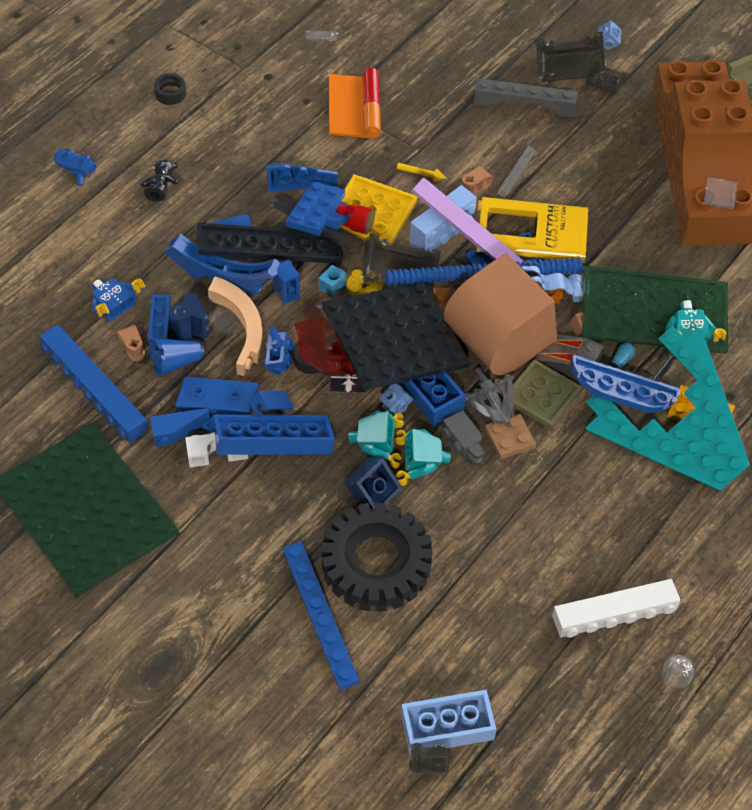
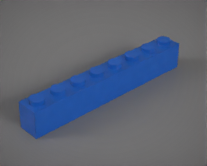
M59 325L40 335V348L45 354L48 353L52 362L56 366L59 365L63 374L67 378L70 377L74 386L83 391L87 401L94 403L98 413L105 415L108 424L116 427L122 439L126 438L131 443L149 431L145 417Z

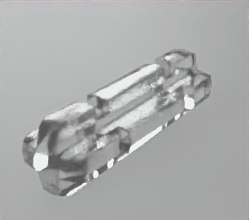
M307 30L306 39L337 41L338 33Z

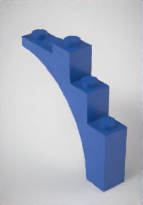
M182 234L172 238L164 250L167 256L195 280L202 276H208L213 281L216 276L234 284L248 297L258 294L263 287L262 284L267 279H273L277 275V268L280 265L276 259L262 263H242L219 256L198 255L197 245Z

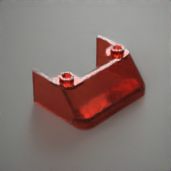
M323 317L295 323L298 354L305 362L327 376H356L336 334V342L331 343L329 349L327 348Z

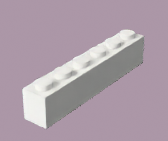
M672 579L554 606L552 617L560 638L565 636L574 637L578 633H591L603 627L612 628L619 623H632L644 617L649 619L657 614L673 613L679 606L680 598Z

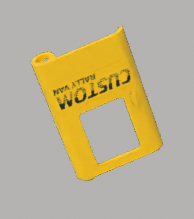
M482 197V200L478 201V211H481L480 225L485 229L487 227L488 213L538 217L535 238L492 234L517 256L560 260L562 258L564 260L566 258L571 260V258L577 259L580 257L582 262L585 263L588 207Z

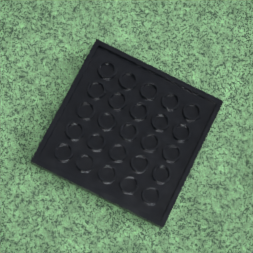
M422 282L324 301L322 303V308L363 391L469 368L470 362L451 327L445 322L444 314L426 282L425 284Z

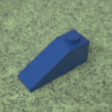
M208 408L150 417L155 447L175 444L201 428V425L209 419Z

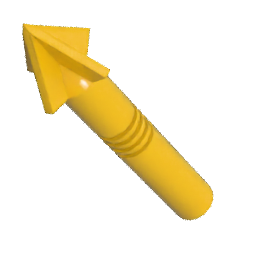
M402 163L397 164V170L433 178L434 182L446 178L438 169L431 171Z

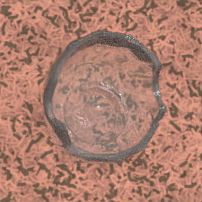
M679 654L671 655L663 664L661 677L672 688L681 689L690 685L694 677L695 668L692 661L687 657Z

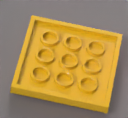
M354 174L345 188V197L342 201L347 205H362L374 209L375 219L371 231L365 235L351 231L349 227L342 225L339 226V229L325 227L390 250L416 205L418 197Z

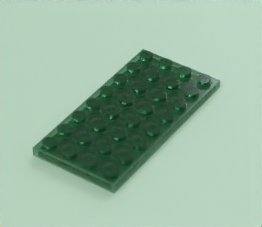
M585 265L583 268L582 338L665 347L658 338L666 332L665 327L670 317L678 310H681L680 302L689 300L692 302L693 310H703L704 314L716 328L726 331L725 340L719 338L718 342H714V337H712L707 342L710 352L726 354L728 352V282Z

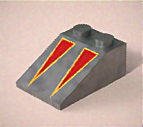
M557 334V340L541 351L535 360L557 373L577 381L571 369V357L576 355L599 363L604 345L588 338Z

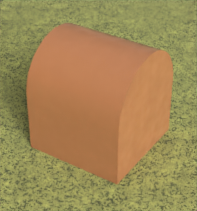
M506 252L465 281L452 295L444 310V320L451 327L452 331L495 375H505L518 369L557 340L554 300Z

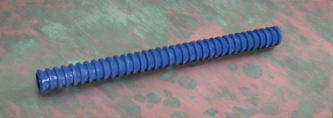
M580 257L577 259L571 258V260L569 258H566V260L562 258L560 260L555 259L554 261L553 259L549 261L546 259L543 262L542 260H538V262L536 260L532 262L527 261V263L525 261L521 263L519 261L516 262L521 268L522 266H536L542 275L554 273L564 275L571 272L572 274H576V272L581 274L583 271V262ZM472 264L465 267L463 265H460V267L455 265L454 267L449 266V268L438 266V268L432 267V269L429 267L426 269L421 268L420 270L418 268H415V270L410 268L403 271L401 269H398V271L393 269L392 271H386L385 279L388 286H391V284L393 286L397 284L401 286L402 284L408 285V283L420 282L430 284L437 281L439 283H442V281L447 283L448 281L453 282V280L458 282L459 280H468L487 265L482 264L481 266L477 264L475 266ZM525 271L530 277L532 275L534 277L539 275L534 271Z

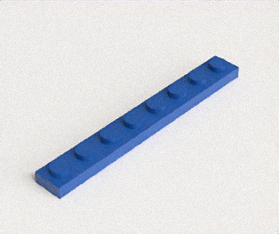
M302 541L282 547L339 691L359 684L358 676Z

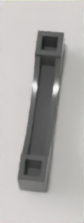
M477 78L474 105L490 107L491 104L502 101H524L547 107L555 111L557 116L574 118L578 91Z

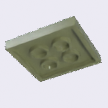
M534 359L513 384V407L551 429L579 395L582 386Z

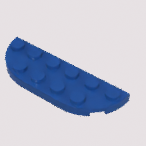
M573 355L570 359L571 369L577 381L591 395L651 413L670 408L680 394V388L576 355Z

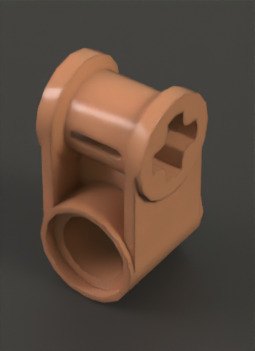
M481 166L476 167L462 177L463 187L473 195L488 188L493 182V176Z
M132 325L117 331L119 340L132 361L142 360L145 357V351L137 327Z

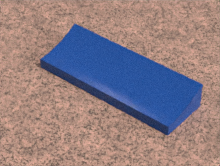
M213 415L216 455H332L335 439L327 415Z

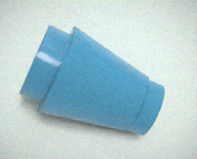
M628 342L620 344L610 363L611 366L617 369L623 367L635 357V347Z

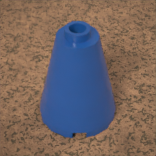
M156 338L150 342V359L155 362L156 366L152 367L157 376L166 375L199 361L204 355L203 345H200L198 341Z

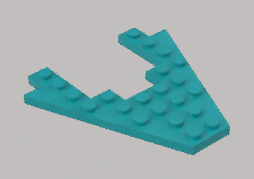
M672 326L658 339L697 380L683 393L696 408L668 432L655 419L638 431L612 401L593 395L586 403L598 417L585 429L590 433L711 488L722 491L746 470L750 463L702 329H697L691 336L685 339Z

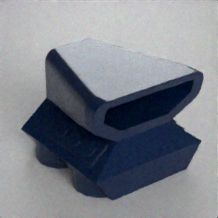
M186 293L183 302L172 306L170 309L169 324L178 340L193 341V336L205 341L210 335L209 319L205 309L195 294Z

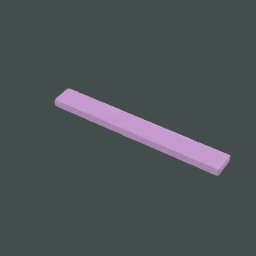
M424 177L411 191L493 261L505 252L515 262L519 261L521 263L523 261Z

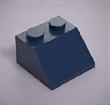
M370 457L344 481L353 497L362 504L368 503L370 509H375V503H385L386 505L403 489L385 460L376 457Z

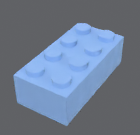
M461 185L447 195V197L475 220L477 197ZM429 208L410 223L409 246L425 258L460 232Z
M487 690L402 704L401 717L410 755L495 739L496 726Z

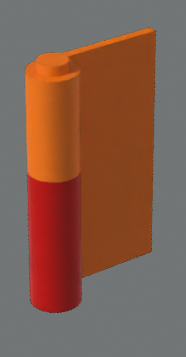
M368 68L364 70L362 77L329 74V135L371 139L380 136L378 70Z

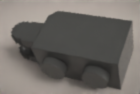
M462 410L444 419L442 434L446 439L450 440L454 451L459 453L463 459L467 457L475 466L482 464V456L484 454L483 449H481L482 435L465 412Z

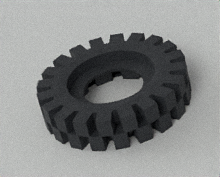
M366 503L358 505V512L350 508L343 512V519L337 517L331 523V529L328 528L324 535V543L322 542L321 550L322 571H324L327 585H332V592L338 598L343 595L344 602L352 607L356 602L360 603V610L370 611L371 605L376 606L377 612L387 611V605L392 604L393 608L397 609L404 606V599H407L409 602L415 599L418 590L422 591L426 586L432 565V542L429 534L425 535L426 528L421 521L415 523L416 516L409 511L402 515V508L392 505L390 510H385V503H375V509H370L369 504ZM371 537H383L390 540L399 552V561L395 568L382 575H372L361 570L355 561L354 555L357 546L363 540Z

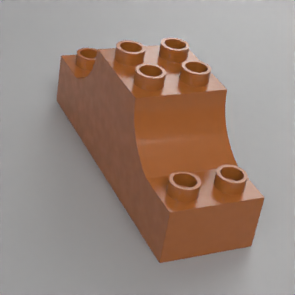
M673 61L671 63H658L652 95L682 246L752 244V109L745 81L729 79L725 61Z

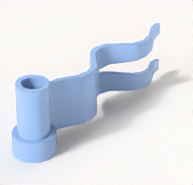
M522 266L524 271H534L539 274L540 277L531 278L535 282L540 283L544 291L563 289L572 295L574 302H580L584 299L581 275L573 274L568 278L561 273L542 275L536 266Z

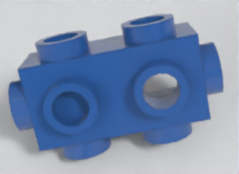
M59 149L54 155V162L58 167L72 171L71 174L76 176L77 186H83L84 176L90 178L97 167V164L92 162L91 157L84 154L76 155L70 149Z
M270 327L268 329L270 333L268 334V342L265 344L266 357L264 358V366L270 373L281 375L283 371H288L289 365H292L290 350L294 349V343L286 332L277 333L276 327Z

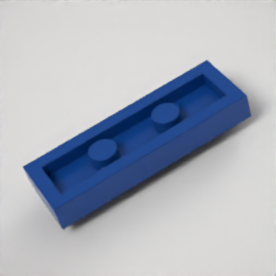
M152 295L148 343L156 338L168 339L170 295Z

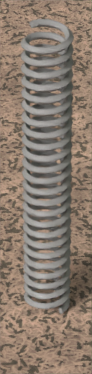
M527 146L498 189L499 195L506 197L505 195L509 193L535 154L534 148Z

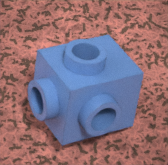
M612 20L598 27L597 42L600 46H603L608 51L620 44L621 29Z
M392 384L379 397L384 403L382 407L389 411V413L394 412L395 414L404 412L414 400L399 384Z

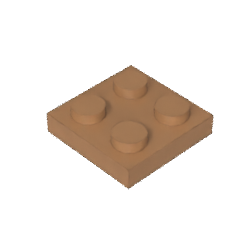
M521 414L510 417L509 425L507 426L500 422L485 425V431L500 459L536 448V442Z

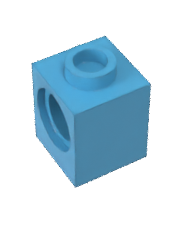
M331 265L318 278L319 290L332 298L346 286V273L334 265Z

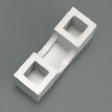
M215 433L185 437L189 466L209 465L208 457L210 453L216 451ZM227 455L229 462L248 459V455Z

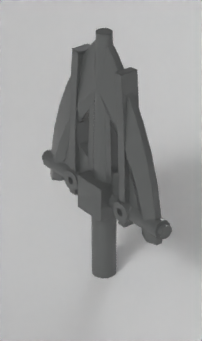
M481 367L476 368L475 373L481 382L482 389L475 388L473 393H465V402H468L476 411L491 419L494 424L500 422L506 426L509 425L511 415H515L513 412L514 388L512 384L513 379H515L514 376L506 374L504 379L500 380L497 378L495 383H492L490 379H487ZM499 393H502L504 397L502 403L498 396ZM488 399L492 407L487 406L484 401Z

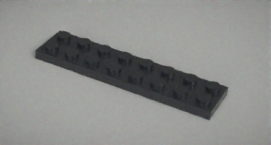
M197 223L196 225L198 255L332 264L342 263L339 232L322 231L318 236L297 229Z

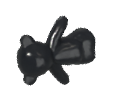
M160 160L153 164L152 168L155 171V175L141 183L142 187H146L144 194L147 199L153 202L164 201L167 195V182L175 185L178 184V179L172 176L174 169L178 167L177 162L172 163L169 160Z

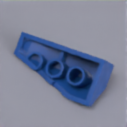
M284 163L266 165L269 192L308 189L313 181L333 187L338 186V173L336 171Z

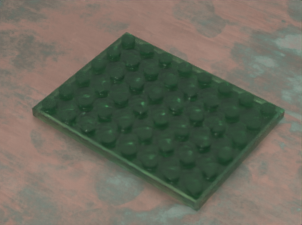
M93 422L0 476V497L76 598L179 534L178 528Z

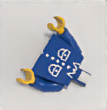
M140 278L134 280L131 284L118 282L115 279H110L106 283L96 280L92 285L94 289L93 300L91 301L92 311L99 318L103 315L108 322H111L136 304L135 292L139 293L140 288L146 286Z

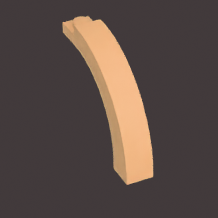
M215 276L208 289L209 301L230 310L240 320L246 331V342L236 363L237 374L244 376L246 371L250 370L252 362L258 364L261 357L263 337L260 315L252 300L240 288Z

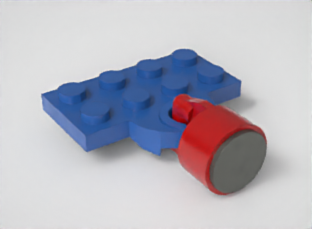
M313 181L287 218L286 227L319 236L325 226L339 229V226L342 225L349 227L351 231L366 235L372 229L375 211L373 208L362 205H347L342 201L346 190Z

